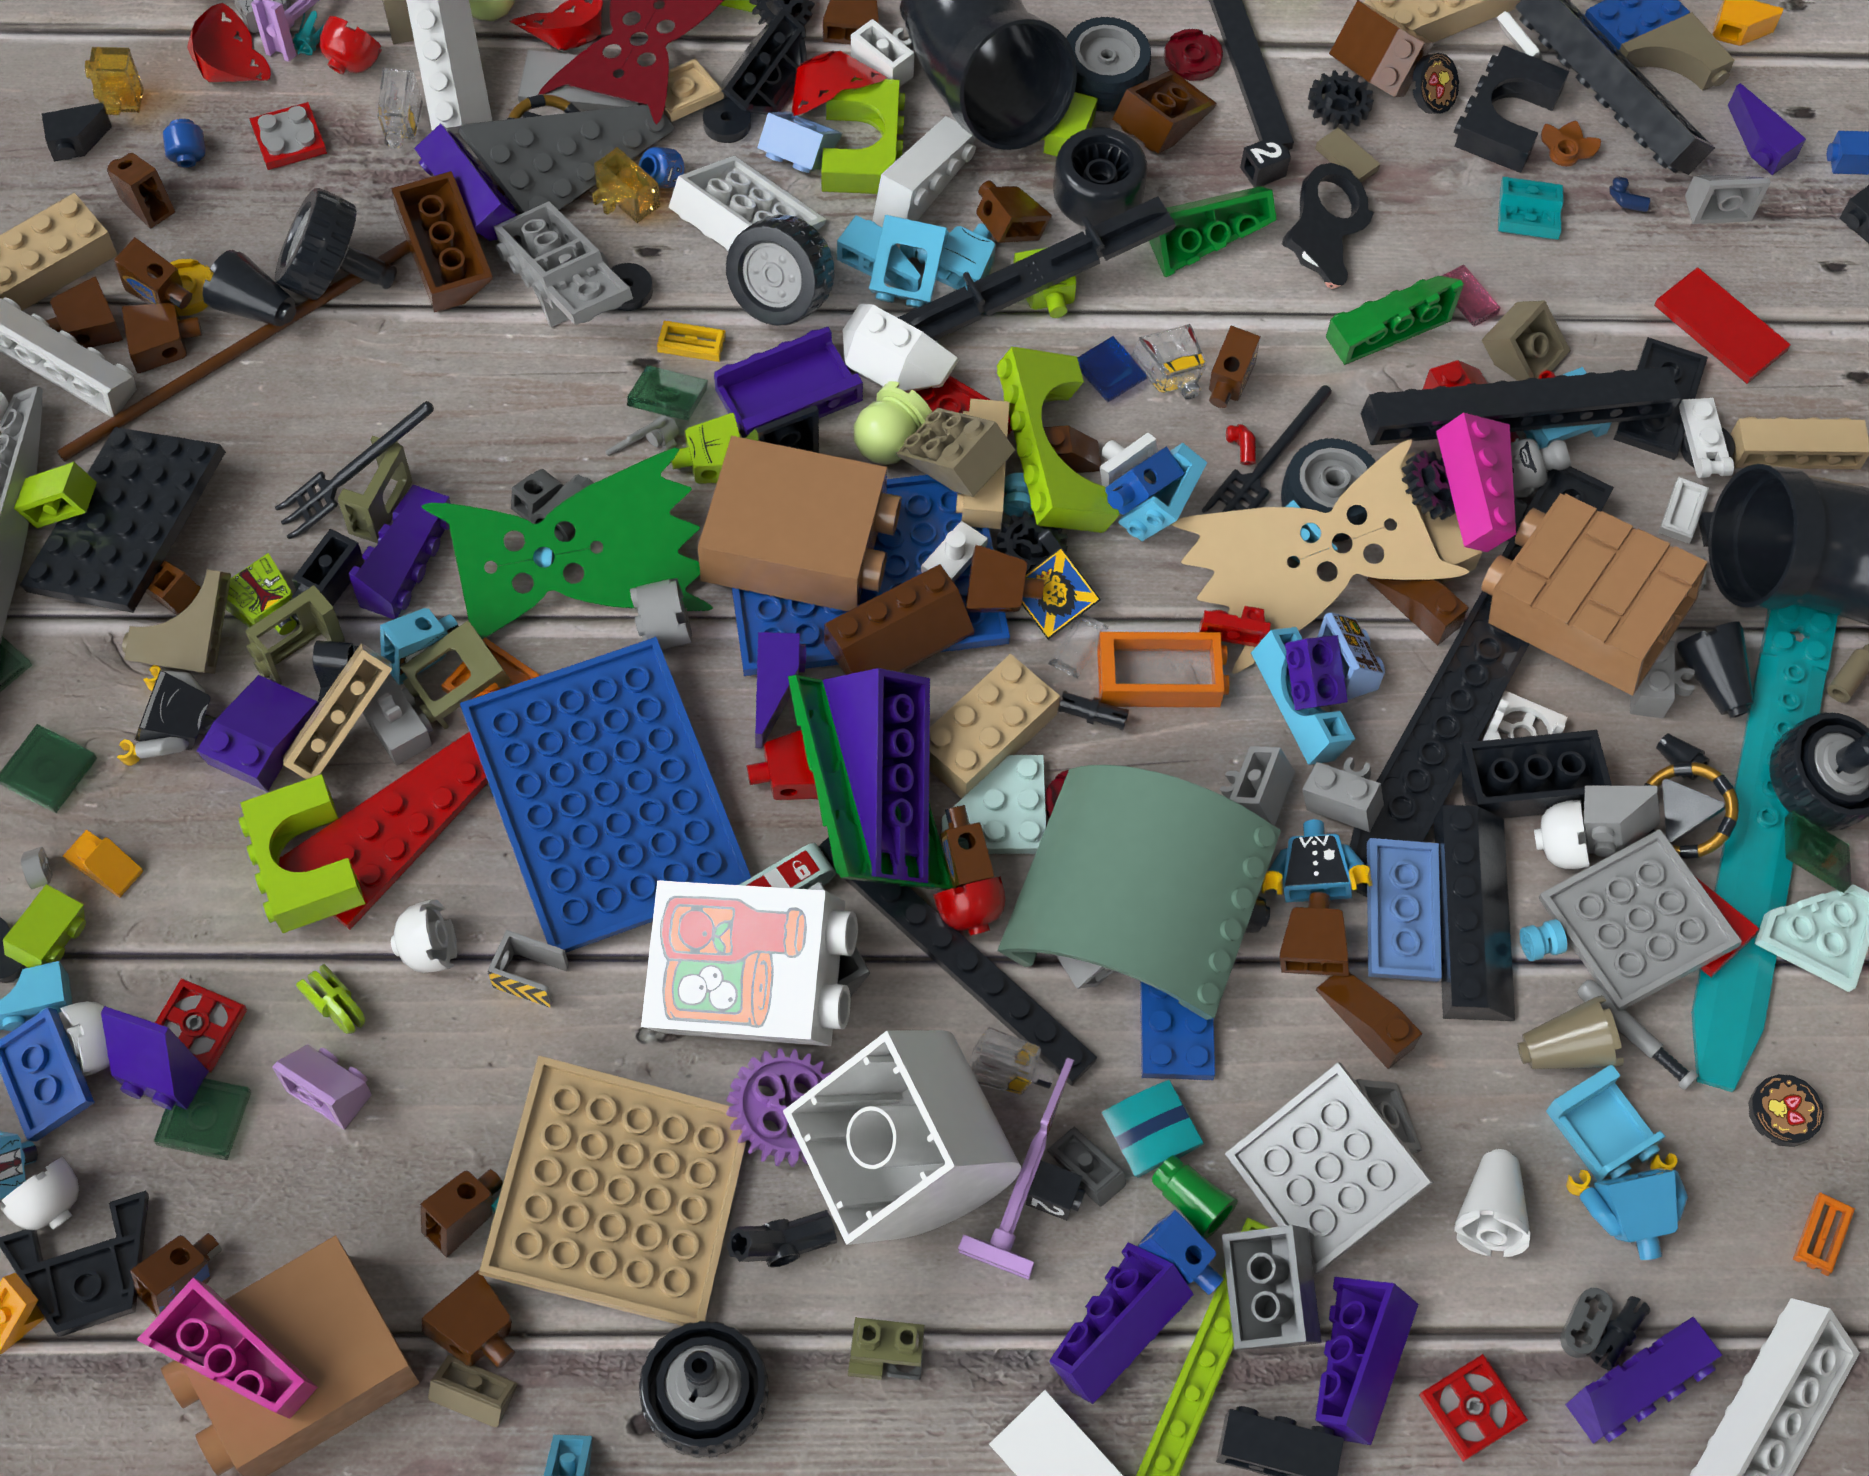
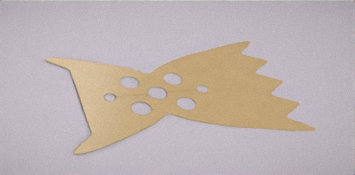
M1412 440L1401 442L1377 460L1339 497L1332 511L1328 513L1306 508L1262 507L1178 518L1177 521L1170 524L1200 536L1195 545L1181 560V563L1214 571L1212 578L1197 596V600L1225 605L1229 607L1228 614L1236 615L1241 618L1244 606L1264 609L1265 622L1271 623L1270 630L1297 627L1298 631H1300L1334 602L1355 574L1377 579L1430 580L1460 577L1469 573V570L1439 559L1418 508L1412 503V495L1405 492L1408 486L1402 482L1404 476L1400 466L1412 444ZM1353 505L1364 507L1367 511L1366 521L1360 525L1350 523L1346 515L1349 507ZM1390 518L1397 522L1396 529L1392 531L1387 530L1384 525L1385 521ZM1306 523L1316 524L1321 530L1319 540L1314 543L1304 541L1300 535L1302 526ZM1344 533L1350 536L1353 543L1350 551L1338 553L1333 549L1332 539L1335 535ZM1369 544L1381 546L1384 550L1383 560L1377 564L1367 562L1363 555L1365 547ZM1290 556H1296L1300 560V564L1296 568H1291L1287 564V559ZM1326 561L1335 564L1338 571L1336 578L1329 582L1322 581L1317 575V567ZM1245 645L1232 670L1233 674L1239 673L1255 663L1251 655L1255 647Z

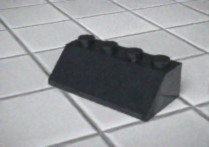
M1597 730L1464 742L1462 745V793L1465 805L1479 806L1502 819L1544 815L1546 810L1553 805L1571 800H1580L1582 811H1584L1585 786H1612Z

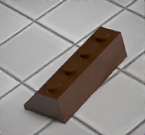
M452 171L391 188L396 213L434 313L465 304L491 282L493 276Z
M941 564L824 624V644L845 675L876 668L903 672L974 634V628L959 590Z

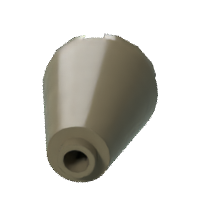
M1602 995L1594 997L1522 1034L1523 1042L1517 1043L1522 1063H1529L1532 1069L1623 1066L1624 1058L1616 1059L1615 1050L1621 1049L1622 1046L1610 1008L1603 1010L1600 1005L1606 1001L1605 997Z

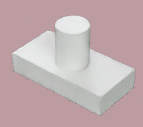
M1146 433L1126 448L1114 440L1107 442L1102 449V456L1108 461L1100 466L1102 486L1107 487L1132 468L1157 453V439L1151 434Z
M961 521L953 531L946 535L945 540L922 564L921 572L923 573L941 564L951 580L955 582L972 563L975 545L986 547L988 538Z

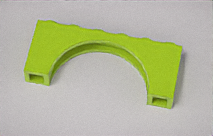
M1012 346L997 364V374L1000 377L1004 401L1009 402L1010 426L1015 436L1017 454L1021 460L1024 481L1027 484L1031 509L1034 512L1036 524L1038 526L1104 533L1120 516L1119 511L1112 508L1108 503V495L1105 492L1106 487L1091 482L1072 470L1052 448L1042 424L1041 413L1044 403L1055 400L1069 401L1084 383L1077 356Z

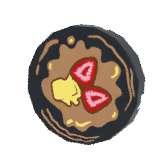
M1433 53L1423 56L1416 64L1413 72L1412 81H1416V89H1413V96L1418 107L1425 113L1442 114L1449 111L1458 96V71L1453 60L1446 54Z
M1778 1074L1766 1078L1754 1089L1748 1102L1749 1117L1755 1129L1762 1136L1765 1135L1772 1140V1143L1779 1146L1795 1147L1807 1143L1820 1130L1824 1120L1823 1104L1817 1092L1806 1081L1793 1075Z

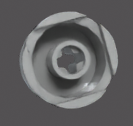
M677 578L630 589L633 606L638 611V616H635V623L638 634L642 636L643 641L657 637L661 650L692 643L689 616L682 600L684 597Z

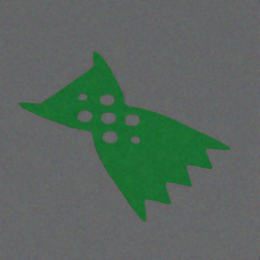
M672 448L651 456L587 486L554 508L538 524H533L515 515L449 503H428L422 505L421 507L449 524L468 620L480 637L484 639L534 607L544 598L547 592L554 590L567 597L588 603L634 608L630 589L677 578L684 597L682 600L687 611L712 610L713 607L685 590L691 582L700 576L699 561L678 553L680 547L700 527L670 514L671 509L692 491V488L661 476V473L679 452V448ZM562 521L570 522L575 527V536L568 542L558 540L554 534L556 525ZM510 531H518L523 534L525 538L523 548L518 551L508 550L504 545L505 535ZM592 542H601L603 550L600 553H593L589 549ZM548 547L553 551L555 559L549 567H539L534 562L533 555L538 548ZM488 561H493L497 564L495 573L489 574L485 571L484 566ZM570 563L580 564L584 570L583 579L576 584L567 582L563 576L565 566ZM519 573L529 574L534 581L533 588L527 593H519L512 586L513 578Z

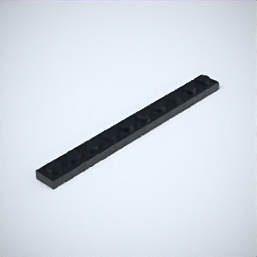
M828 837L818 847L835 869ZM845 879L1024 1044L1027 1042L1037 1046L1038 1049L1035 1051V1054L1057 1074H1061L1067 1057L1073 1059L1074 1062L1067 1080L1069 1085L1072 1086L1096 1062L1097 1057L963 935L949 927L941 916L911 888L895 884Z

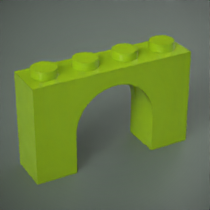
M853 78V79L851 80V82H854L855 80H862V79H860V78ZM884 79L882 82L862 88L844 89L833 99L826 102V120L864 122L875 127L882 137L875 144L862 149L823 148L822 192L878 194L881 174L896 161V158L902 156L903 140H897V134L903 135L904 116H898V111H904L905 93L899 92L900 80Z
M322 774L240 802L244 816L238 818L245 838L250 836L252 844L246 846L253 866L258 865L260 870L259 873L255 874V879L261 894L266 893L268 901L263 903V907L269 922L276 921L282 933L365 904L357 875L348 858L307 872H290L279 867L281 852L291 839L305 831L331 823L339 818L331 792Z

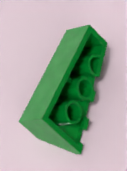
M1258 186L1167 207V211L1176 224L1175 228L1149 242L1163 276L1168 277L1176 273V270L1199 261L1201 257L1213 251H1218L1226 247L1230 242L1243 238L1276 221L1273 190Z
M1435 276L1428 280H1419L1411 287L1401 291L1394 290L1386 297L1376 301H1367L1359 308L1336 314L1330 320L1326 339L1344 365L1451 322L1464 283L1461 279Z

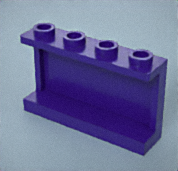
M828 326L819 330H812L805 336L795 340L782 342L777 347L765 352L755 353L735 364H727L714 372L715 391L728 414L734 413L742 438H746L755 428L814 405L819 409L820 419L863 401V382L858 373L854 375L850 373L832 342V331Z

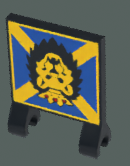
M1044 529L1038 534V538L1051 555L1026 573V577L1045 580L1042 600L1023 597L1022 606L1049 640L1100 602L1101 599L1048 529Z

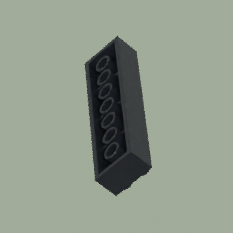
M1521 0L1515 6L1522 14L1519 20L1530 30L1534 29L1540 34L1538 37L1539 41L1551 50L1553 48L1559 54L1556 58L1566 68H1572L1578 73L1575 76L1576 79L1587 89L1592 88L1597 93L1594 97L1605 108L1608 109L1610 107L1616 112L1614 118L1623 127H1629L1636 133L1633 137L1644 148L1649 147L1656 153L1653 158L1663 168L1666 169L1668 167L1674 173L1681 171L1689 175L1715 149L1570 0Z

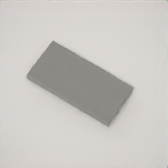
M528 50L518 93L519 103L527 97L538 95L541 88L577 55ZM637 61L640 66L647 67L645 61ZM621 69L613 72V76L616 78L624 75V71ZM563 85L546 93L547 95L561 97L582 110H601L640 105L638 102L569 85Z

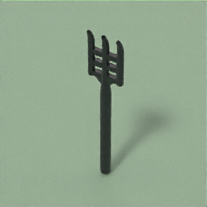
M1327 385L1320 387L1260 460L1252 473L1241 474L1237 469H1234L1202 508V512L1209 511L1219 500L1227 505L1222 512L1258 508L1269 494L1267 488L1261 487L1260 479L1269 471L1331 395V388ZM1235 480L1243 485L1241 489L1233 484ZM1228 490L1235 496L1231 498L1228 495H1226L1225 492ZM1252 490L1258 495L1255 498L1248 494V491ZM1244 500L1250 505L1246 508L1239 502Z
M429 401L423 402L340 470L331 480H326L325 473L320 471L285 501L275 506L277 511L291 506L296 501L300 506L290 516L281 520L282 525L293 522L301 516H304L306 520L296 530L289 533L287 538L291 539L305 533L338 506L337 501L334 500L337 488L351 480L434 411L432 403ZM317 484L321 489L319 492H317L315 489V486ZM307 492H308L309 497H310V499H309L308 501L306 500V498H305V496H304ZM323 498L327 503L324 507L321 502ZM312 507H314L316 511L314 515L310 510Z

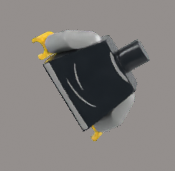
M157 665L150 667L149 670L154 678H144L143 680L152 693L134 739L139 742L134 745L130 740L124 739L119 744L123 750L129 751L125 755L117 756L125 765H134L140 758L159 757L180 753L184 750H192L198 734L206 736L217 718L205 714L211 697L205 693L203 687L190 673L162 671Z

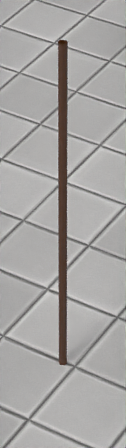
M497 185L498 187L496 189L503 196L506 195L504 191L500 188V186ZM407 240L377 258L385 261L387 265L394 263L411 252ZM352 274L345 276L330 285L319 299H307L297 305L296 314L291 322L283 326L271 324L262 326L57 450L58 455L65 462L111 434L114 427H123L364 280Z

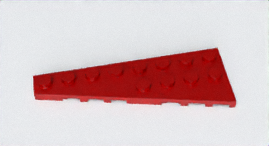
M470 732L279 858V867L290 872H307L348 858L357 875L365 904L333 915V917L350 930L488 783Z

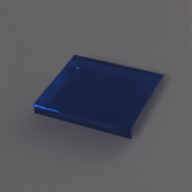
M1114 336L1077 357L1081 373L1107 402L1112 401L1148 378V374Z

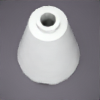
M1495 1149L1482 1157L1455 1222L1454 1232H1457V1241L1468 1250L1485 1256H1491L1492 1250L1504 1251L1503 1257H1511L1523 1253L1529 1247L1531 1237L1520 1163L1514 1155L1504 1149Z

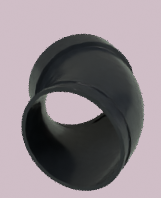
M1022 0L901 1L900 12L905 21V27L918 60L931 84L942 100L949 106L957 123L965 131L990 147L1001 150H1015L1025 148L1040 141L1060 123L1071 104L1076 87L1077 66L1074 52L1066 37L1056 27L1028 13Z
M1753 464L1737 472L1726 484L1717 500L1709 529L1708 552L1710 567L1715 583L1723 596L1734 605L1744 608L1778 610L1794 605L1835 614L1869 625V488L1826 478L1808 476L1797 468L1787 466Z

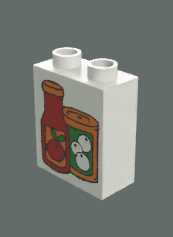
M657 881L641 1027L665 1034L831 1046L833 1029H845L850 1015L851 998L847 985L837 983L840 955L851 956L856 947L858 934L856 914L853 911H845V901L825 890Z

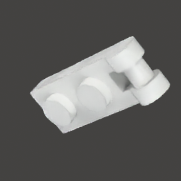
M1714 398L1683 399L1679 409L1697 477H1710L1711 474L1732 476L1734 463L1727 451Z

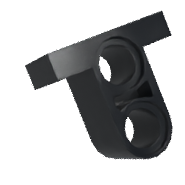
M320 640L315 642L313 668L321 687L318 703L322 701L359 646H354L353 643Z

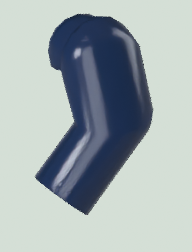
M1620 176L1615 177L1612 185L1609 187V192L1619 206L1647 212L1650 197L1631 194L1627 189L1629 186L1628 179Z

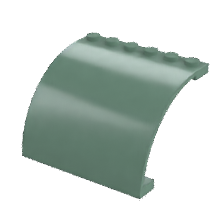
M1087 765L1069 769L997 951L1024 967L1033 965L1037 953L1069 957L1099 965L1135 978L1179 1000V1004L1205 1020L1214 1019L1281 830L1225 796L1170 775L1118 765Z

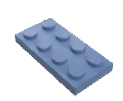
M1370 838L1367 841V866L1370 868L1373 886L1369 887L1367 884L1368 977L1438 982L1442 978L1439 843Z

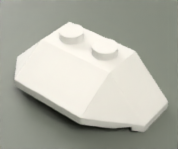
M859 304L843 328L846 366L881 387L889 381L899 382L898 388L906 393H909L911 390L920 391L930 387H942L959 362L955 355L924 332L872 304Z

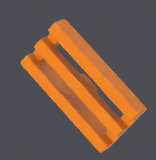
M1821 1192L1818 1193L1811 1207L1793 1260L1799 1263L1801 1261L1806 1262L1807 1267L1811 1269L1818 1268L1822 1274L1829 1276L1834 1269L1855 1208ZM1826 1204L1828 1208L1813 1250L1809 1254L1807 1253L1823 1206ZM1838 1210L1842 1212L1824 1261L1820 1259V1255Z

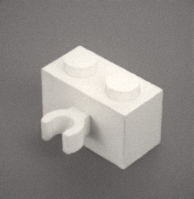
M872 19L851 34V57L888 77L887 79L900 80L899 87L913 78V46L910 38L902 41L904 38L903 28H898L891 34Z

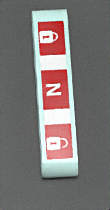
M811 843L740 885L808 889L818 882H821L824 886L835 876L836 871L818 845Z

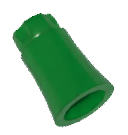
M1174 1155L1166 1159L1152 1177L1153 1184L1163 1192L1162 1195L1183 1214L1204 1239L1209 1238L1222 1226L1238 1202L1236 1198L1216 1187L1189 1164L1185 1165Z

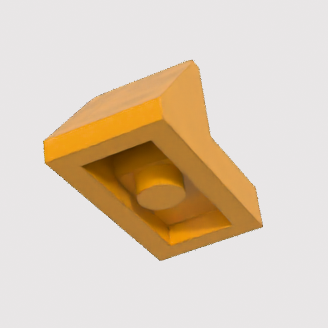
M85 830L63 855L67 863L119 898L143 873L142 868L109 838L105 837L101 840L88 830Z
M16 1272L3 1277L0 1282V1354L7 1351L45 1318L36 1305L38 1302L37 1297Z

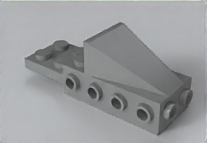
M550 201L494 226L499 241L496 249L503 262H509L514 274H520L528 288L533 287L548 324L551 327L568 319L575 325L589 322L595 316L605 311L619 308L623 303L633 299L630 287L609 268L605 255Z

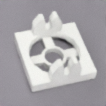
M1504 691L1482 741L1501 739L1499 731L1508 734L1509 738H1515L1513 731L1516 728H1525L1531 733V736H1536V730L1532 726L1535 718L1543 721L1547 727L1548 734L1562 733L1568 717L1508 691ZM1522 711L1526 713L1522 722L1511 724L1502 720L1504 716L1511 712Z

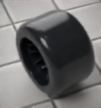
M1105 127L1085 129L1068 138L1058 152L1053 181L1054 199L1061 212L1071 221L1081 226H1084L1082 218L1087 216L1092 226H1095L1140 205L1144 197L1148 172L1147 160L1142 148L1129 135Z

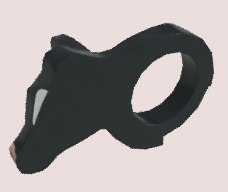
M1328 163L1319 165L1311 171L1303 180L1301 186L1299 220L1286 233L1282 241L1284 247L1295 253L1301 265L1317 272L1324 280L1326 286L1331 289L1343 286L1348 278V272L1343 262L1342 237L1365 229L1371 222L1374 214L1373 211L1368 210V197L1362 183L1353 175L1351 170L1345 166ZM1320 182L1334 183L1347 194L1351 203V215L1349 218L1336 217L1326 210L1318 196V185Z

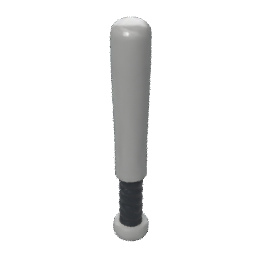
M1586 980L1579 987L1577 993L1584 1002L1597 996H1604L1606 1001L1600 1005L1603 1010L1610 1008L1617 1030L1650 1059L1653 1057L1669 1073L1673 1074L1678 1079V1086L1681 1089L1686 1090L1699 1076L1694 1070L1688 1071L1672 1055L1665 1051L1662 1047L1663 1044L1625 1009L1618 1011L1604 990L1595 981Z

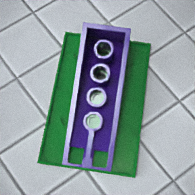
M881 668L824 680L800 675L788 676L797 726H801L808 766L814 775L823 827H827L834 867L840 878L944 891L952 889V882L929 803L930 678Z

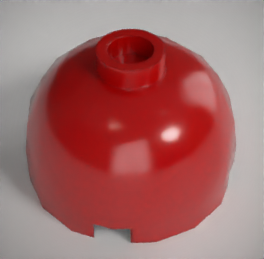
M329 16L320 35V49L322 54L329 60L327 65L342 75L345 71L362 73L371 68L382 51L380 43L359 27L355 30L347 27L348 21L336 16Z
M1001 876L933 894L938 912L943 921L955 930L968 929L970 936L990 931L989 923L1000 918L1006 902Z

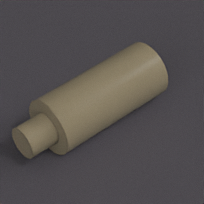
M1869 644L1865 645L1863 649L1854 650L1828 686V694L1836 701L1841 703L1848 702L1868 675Z

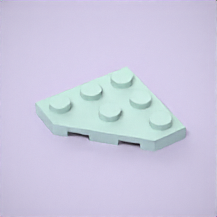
M1043 755L1007 756L953 806L965 805L969 823L980 822L989 854H1036L1046 829ZM946 814L942 817V832L949 829ZM958 838L960 847L968 850L967 840L965 838Z
M1850 884L1832 892L1822 893L1800 900L1795 904L1770 910L1764 914L1755 944L1850 992L1857 986L1869 947V892L1854 884Z

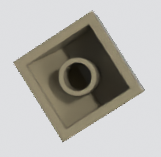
M1545 300L1516 302L1481 340L1494 365L1517 381L1528 378L1538 379L1543 371H1553L1571 351Z

